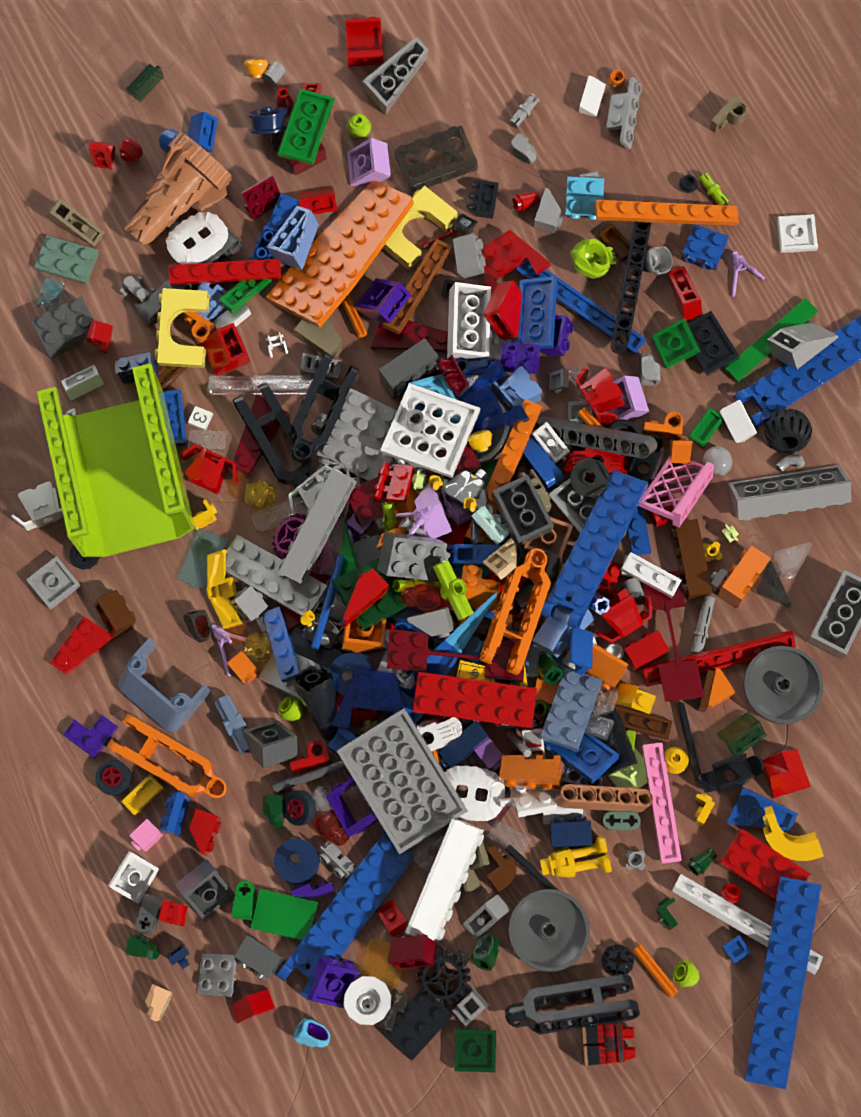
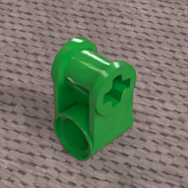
M241 881L236 886L235 900L232 908V918L253 919L255 887L249 881ZM247 884V887L250 888L251 891L247 892L246 896H244V893L241 892V888H244Z

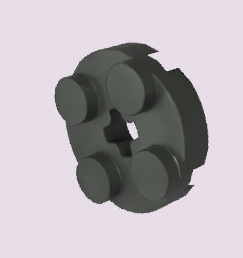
M590 458L583 459L576 463L571 471V485L582 496H597L606 489L609 472L602 462ZM587 472L595 475L593 483L584 480Z

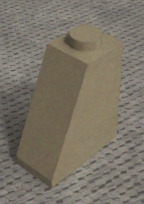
M302 319L294 329L297 338L323 356L326 352L337 357L342 351L341 339L329 319L326 320L321 328Z

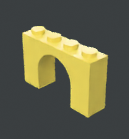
M426 186L414 193L412 197L414 205L382 248L409 271L419 262L422 255L421 250L404 237L402 230L405 224L414 218H426L444 232H447L458 219V212Z
M163 288L162 294H159L161 312H158L157 322L160 323V331L157 330L156 341L159 342L158 349H155V360H157L160 366L205 368L206 349L199 346H184L175 343L170 334V327L175 317L181 313H209L210 294L208 291Z

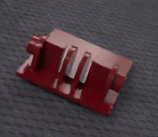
M270 175L241 194L246 203L244 205L246 210L249 211L252 219H255L275 207L281 193L274 176Z
M451 355L447 360L441 358L437 361L439 369L433 376L442 374L450 391L457 398L468 386V383L454 356Z

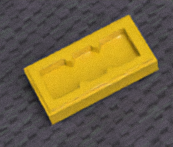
M150 774L121 802L136 816L164 788Z

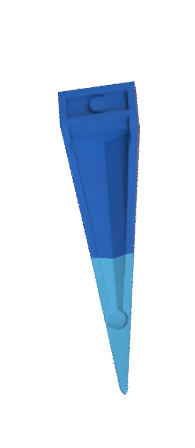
M494 593L450 636L439 644L433 652L461 654L497 597V593ZM430 655L427 658V667L424 673L447 676L458 658ZM410 671L394 686L381 702V705L393 715L405 708L416 725L425 713L412 711L417 671Z

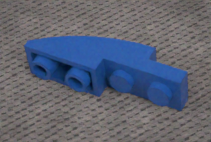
M282 193L280 194L269 222L262 230L250 258L251 260L273 259L266 246L298 205L299 201Z
M454 544L447 545L446 551L450 553L448 558L450 565H484L483 561L502 545ZM516 545V565H517V545Z

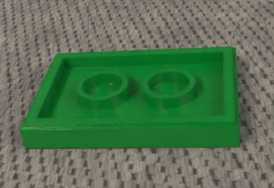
M260 889L250 929L303 940L313 927L319 902Z

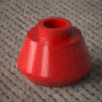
M126 138L121 141L120 157L126 162H133L143 155L142 147L134 140Z

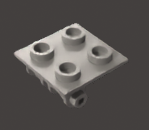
M202 953L197 994L232 997L233 993H235L234 981L236 979L234 975H237V972H235L236 957L234 955Z

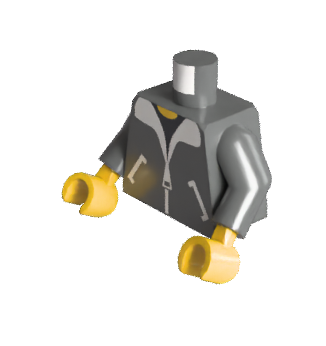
M480 469L475 475L462 471L452 478H440L436 475L430 476L428 484L433 485L434 490L441 488L446 501L470 516L478 508L486 505L488 491L484 481L488 478V475L485 471Z
M322 609L315 615L310 610L303 613L300 621L303 625H306L302 635L304 638L313 641ZM328 615L320 645L332 649L338 642L342 644L344 629L341 626V621Z

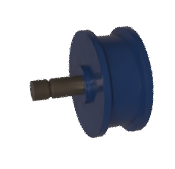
M264 107L248 113V117L252 121L250 133L267 134L269 150H276L274 133L286 130L288 125L285 115L288 113L287 108Z
M349 652L340 655L333 661L330 667L335 690L349 697L368 691L376 674L373 662L363 653Z
M299 838L290 839L282 843L277 849L274 857L275 869L280 877L290 884L307 883L318 872L320 865L319 855L308 841Z

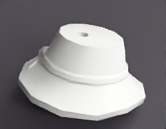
M362 976L352 982L345 993L344 1009L349 1018L359 1025L376 1024L384 1019L391 1008V994L387 985L376 977Z

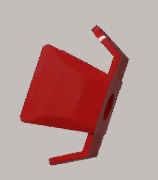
M586 368L582 369L575 381L589 409L599 423L615 422L617 415L607 411L625 405V401L621 397L623 393L617 383L612 382L613 377L607 368H604L584 383L588 377L589 370ZM592 387V389L586 393L585 389Z
M197 444L189 447L180 455L182 460H186L199 453L185 471L189 482L218 495L229 467L233 469L234 484H238V468L236 463L226 459V457Z
M586 448L584 451L569 453L564 462L567 472H571L576 463L587 458L604 462L603 464L606 466L609 475L611 471L616 470L627 473L629 470V461L626 455ZM587 472L586 478L584 479L589 482H594L593 478L595 477V475L589 474V472Z
M626 588L615 593L612 599H608L609 610L607 613H602L604 619L614 630L606 633L595 628L593 632L613 643L619 638H623L635 631L644 622L652 618L650 596H645L644 610L639 613L633 596L629 595Z

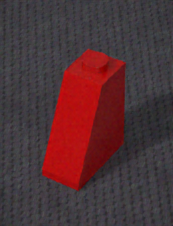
M513 280L498 283L483 312V315L501 340L517 338L522 292Z

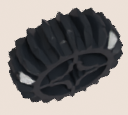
M439 949L435 950L434 963H437V972L433 973L432 976L428 977V968L430 966L418 967L420 971L416 973V977L421 979L417 980L416 983L417 985H423L420 988V992L427 991L425 998H429L430 995L433 996V1003L440 999V1004L443 1005L446 999L447 1003L451 1004L452 998L458 1001L460 999L459 995H465L464 989H469L470 985L467 982L471 981V976L467 974L471 970L470 968H464L467 965V961L460 962L462 955H458L457 958L454 957V950L451 951L450 955L447 954V949H444L442 954ZM445 962L450 963L456 969H449L446 967ZM441 972L447 975L446 981L442 980L443 977L440 978ZM459 976V985L450 990V981ZM431 984L439 985L442 991L434 988Z

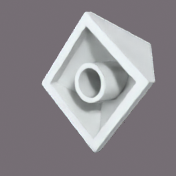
M129 851L108 887L139 904L159 868Z

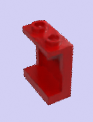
M369 17L345 20L348 67L383 65L381 18Z

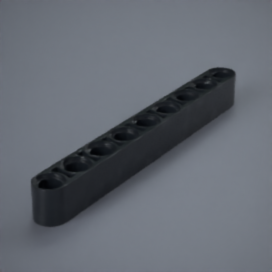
M634 222L610 344L611 350L616 354H623L630 341L652 222ZM616 341H621L624 344H618Z

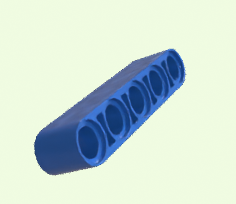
M514 410L507 412L510 418V432L518 416ZM531 433L521 457L531 469L535 470L541 483L548 490L564 480V477Z

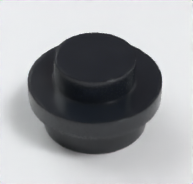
M692 175L683 176L679 182L680 189L685 193L694 192L698 185L697 180Z

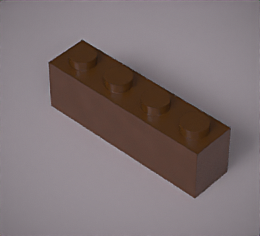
M698 519L685 520L680 528L673 526L671 536L672 540H676L677 547H674L676 558L680 560L678 571L680 577L683 576L684 584H682L683 593L687 596V600L700 599L703 596H711L712 587Z

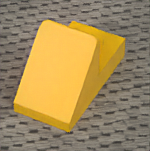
M619 683L612 702L638 712L650 714L656 696L639 690V686Z

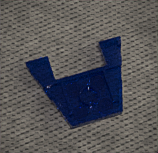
M496 359L458 399L480 408V413L472 433L482 430H493L498 426L514 425L515 422L530 420L522 404L515 406L505 413L503 412L490 384L507 375L499 359Z
M357 668L332 726L350 728L352 707L391 711L393 715L404 709L397 672Z

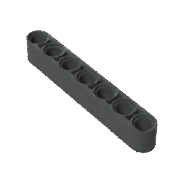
M227 229L228 239L225 245L202 263L226 262L240 249L242 241ZM169 279L138 307L137 314L150 326L158 323V312H161L159 294H162L163 288L194 290L197 288V285H170Z
M541 416L537 419L532 431L533 433L539 428V425L542 426L547 422L564 444L636 458H646L657 449V442L651 436Z

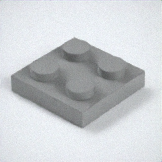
M57 556L27 579L28 583L50 610L81 587Z

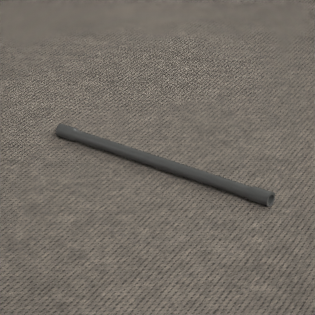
M457 718L461 722L462 727L470 726L476 721ZM425 732L422 735L424 740L434 737L431 732ZM341 759L302 774L273 782L272 787L275 794L347 767Z

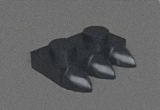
M484 180L473 181L470 185L477 191L470 193L468 197L477 203H471L466 208L474 213L476 217L493 219L499 183Z

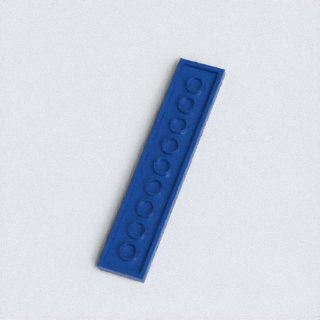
M780 876L745 1081L786 1089L821 884Z

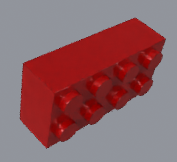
M743 829L738 831L718 863V866L773 902H776L780 876L806 881L810 876L809 872Z

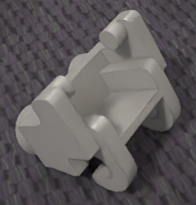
M128 276L122 282L123 287L119 292L125 297L129 290L140 300L141 305L156 290L151 288V293L149 294L141 286L144 281L141 276H138L137 282L133 277ZM136 303L134 306L138 309L140 305Z

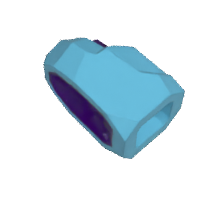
M304 1018L298 1024L293 1039L299 1044H305L312 1048H322L329 1044L330 1033L325 1026Z

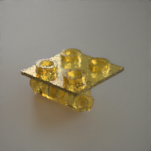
M371 937L367 945L359 977H376L386 983L387 986L397 989L403 969L399 970L388 963L390 943Z

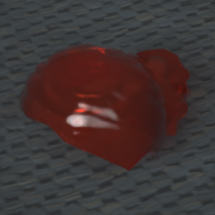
M431 583L417 584L415 587H405L400 597L404 605L408 607L415 606L423 612L434 611L441 604L440 591Z
M325 810L317 817L315 822L316 831L324 839L338 846L346 844L350 837L347 836L334 810Z

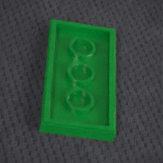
M299 89L278 156L309 165L314 164L335 98Z

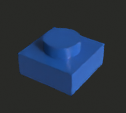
M740 935L722 946L733 964L751 953Z

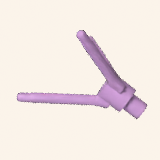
M737 251L731 254L734 263L732 297H735L739 271L748 269L762 280L765 279Z
M427 506L420 511L400 513L395 516L397 518L414 516L416 524L408 534L413 535L420 525H422V530L426 532L427 522L430 514L433 512V508Z
M214 624L211 627V631L214 633V637L217 639L227 676H231L224 643H232L230 638L258 644V641L232 634Z

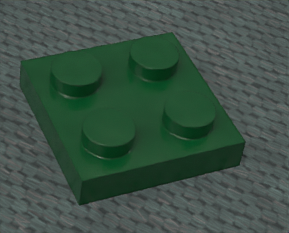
M456 1029L454 1071L496 1073V1030Z

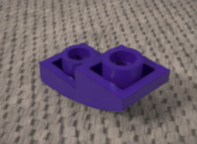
M327 881L316 885L315 890L312 889L310 883L306 885L303 882L294 886L295 890L291 891L294 897L315 898L335 892L332 883L327 884Z

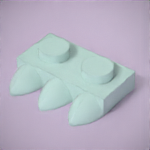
M486 504L484 507L479 508L472 517L476 524L487 533L488 537L498 545L510 532L506 524L501 525V516L498 514L492 515V506Z

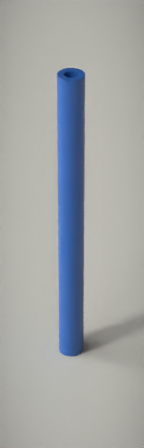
M338 555L311 645L313 649L318 650L336 591L332 581L340 577L345 561V556Z

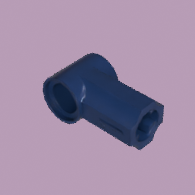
M460 357L456 359L460 370L466 366L462 371L466 380L472 376L491 374L493 369L490 357L467 360Z

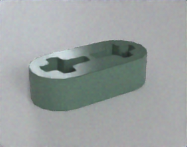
M611 811L606 813L602 820L603 826L611 831H633L639 827L641 822L639 815L635 812ZM613 816V819L620 820V823L616 822L613 826H610V823L606 822V820ZM630 816H633V820H637V823H634L633 827H631L629 823H623V820H628Z

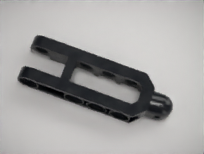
M326 352L320 361L288 432L294 444L291 449V456L296 462H305L312 452L323 449L324 445L328 442L346 401L345 398L359 372L358 368L350 365L340 386L326 380L325 377L330 368L329 365L334 356ZM316 393H319L333 400V403L318 437L311 443L302 438L304 433L301 426L309 414L312 403L316 399Z
M264 382L257 386V388L260 389L265 398V404L271 413L256 420L242 395L232 399L277 481L282 484L292 485L295 490L310 477L309 472L312 459L309 456L305 462L301 463L300 467L291 472L284 469L261 426L275 419L276 423L278 422L283 429L284 437L288 438L293 447L294 444L288 433L292 424L267 382Z
M625 974L531 989L523 998V1002L511 1004L506 1008L505 1019L513 1027L528 1026L532 1031L541 1035L633 1020L640 1015L638 1002L635 1000L603 1004V998L615 997L617 994L634 990L632 977ZM592 999L595 1002V1005L541 1014L535 1010L536 1007L556 1006V1004L566 1002L576 1003V1001Z

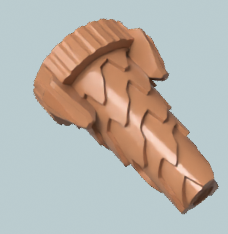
M181 131L168 145L170 150L166 156L163 169L156 177V182L147 191L146 194L148 196L139 205L135 216L124 228L143 245L152 242L166 227H171L181 214L186 213L195 202H199V209L203 212L205 208L211 207L227 195L226 186L230 183L232 175L208 152Z

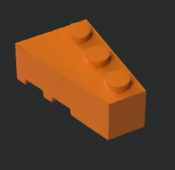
M752 545L749 550H743L739 556L741 560L739 564L732 566L728 572L730 576L727 581L723 579L717 588L720 590L718 597L736 609L771 559Z
M502 755L499 775L500 782L504 786L511 788L519 785L531 790L535 789V787L551 792L555 791V789L560 790L563 771L560 755H554V759H543V755H536V759L526 758L524 755Z

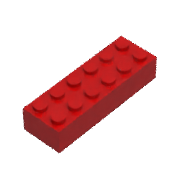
M417 672L412 711L532 728L537 688Z

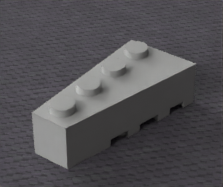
M417 37L363 80L362 90L385 115L428 57L429 49Z

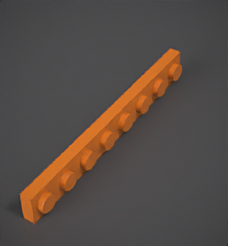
M596 200L594 203L596 220L737 226L739 223L737 206Z
M526 399L487 485L488 496L486 504L492 506V515L498 512V508L492 498V492L511 482L543 407ZM470 524V527H469V529H468V531H467V533H466V536H465V538L470 539V540H471V524ZM479 526L478 543L483 545L487 533Z

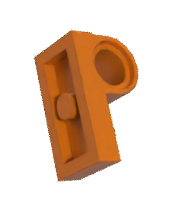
M197 312L183 313L184 320L193 326L192 334L197 344L202 345L217 330L213 323ZM202 331L206 332L203 336H197Z
M671 412L666 416L664 424H660L658 421L645 422L643 435H657L661 438L680 440L683 430V418L679 413ZM675 421L678 425L671 426L668 422Z

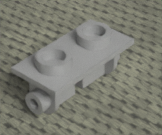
M327 841L323 847L319 848L318 857L323 864H328L333 869L336 877L346 881L348 876L356 870L355 864L346 856L339 860L337 857L342 852L333 843L330 844Z

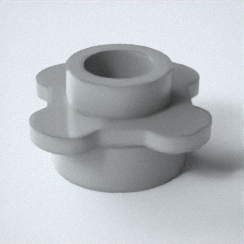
M629 850L626 852V868L628 870H643L645 868L644 851L632 852Z

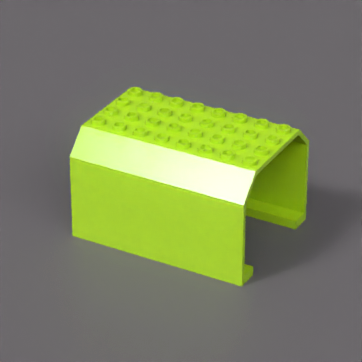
M151 363L132 368L139 400L76 416L63 415L56 387L37 391L68 538L82 557H107L179 539L195 529L163 389Z

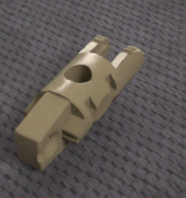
M530 469L529 476L546 511L549 512L551 508L550 496L535 470ZM524 472L518 474L519 478L526 476Z

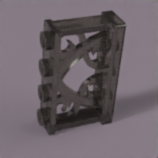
M462 125L458 127L452 126L444 132L433 133L430 137L419 138L413 143L402 144L394 149L395 158L410 194L415 193L418 189L421 190L424 186L429 188L478 170V161L476 156H474ZM459 139L461 141V146L457 150H454V148L456 147V142L454 144H450L449 141ZM464 149H465V151H466V153H467V156H468L467 159H464V158L459 154V153L462 152ZM431 150L447 154L443 160L442 168L437 169L432 164L424 163L426 156ZM414 155V158H409V161L416 163V165L405 163L404 157ZM450 159H451V162L454 163V164H451V165H447V162H448ZM422 168H428V169H431L432 171H431V172H428V173H425V171H427V169H423V170H422ZM407 169L415 170V178H410Z

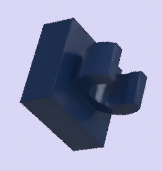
M184 943L167 954L168 960L172 965L178 962L182 969L190 965L186 958L189 955V950Z

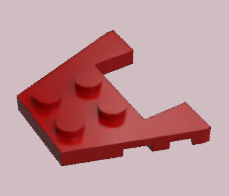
M511 230L503 233L481 249L486 262V266H484L485 273L483 274L485 286L491 287V297L498 285L497 280L529 260L537 274L552 266L547 259Z

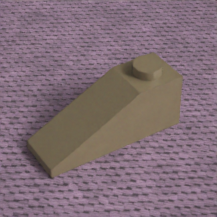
M61 198L53 204L45 215L59 227L92 247L96 246L105 233Z

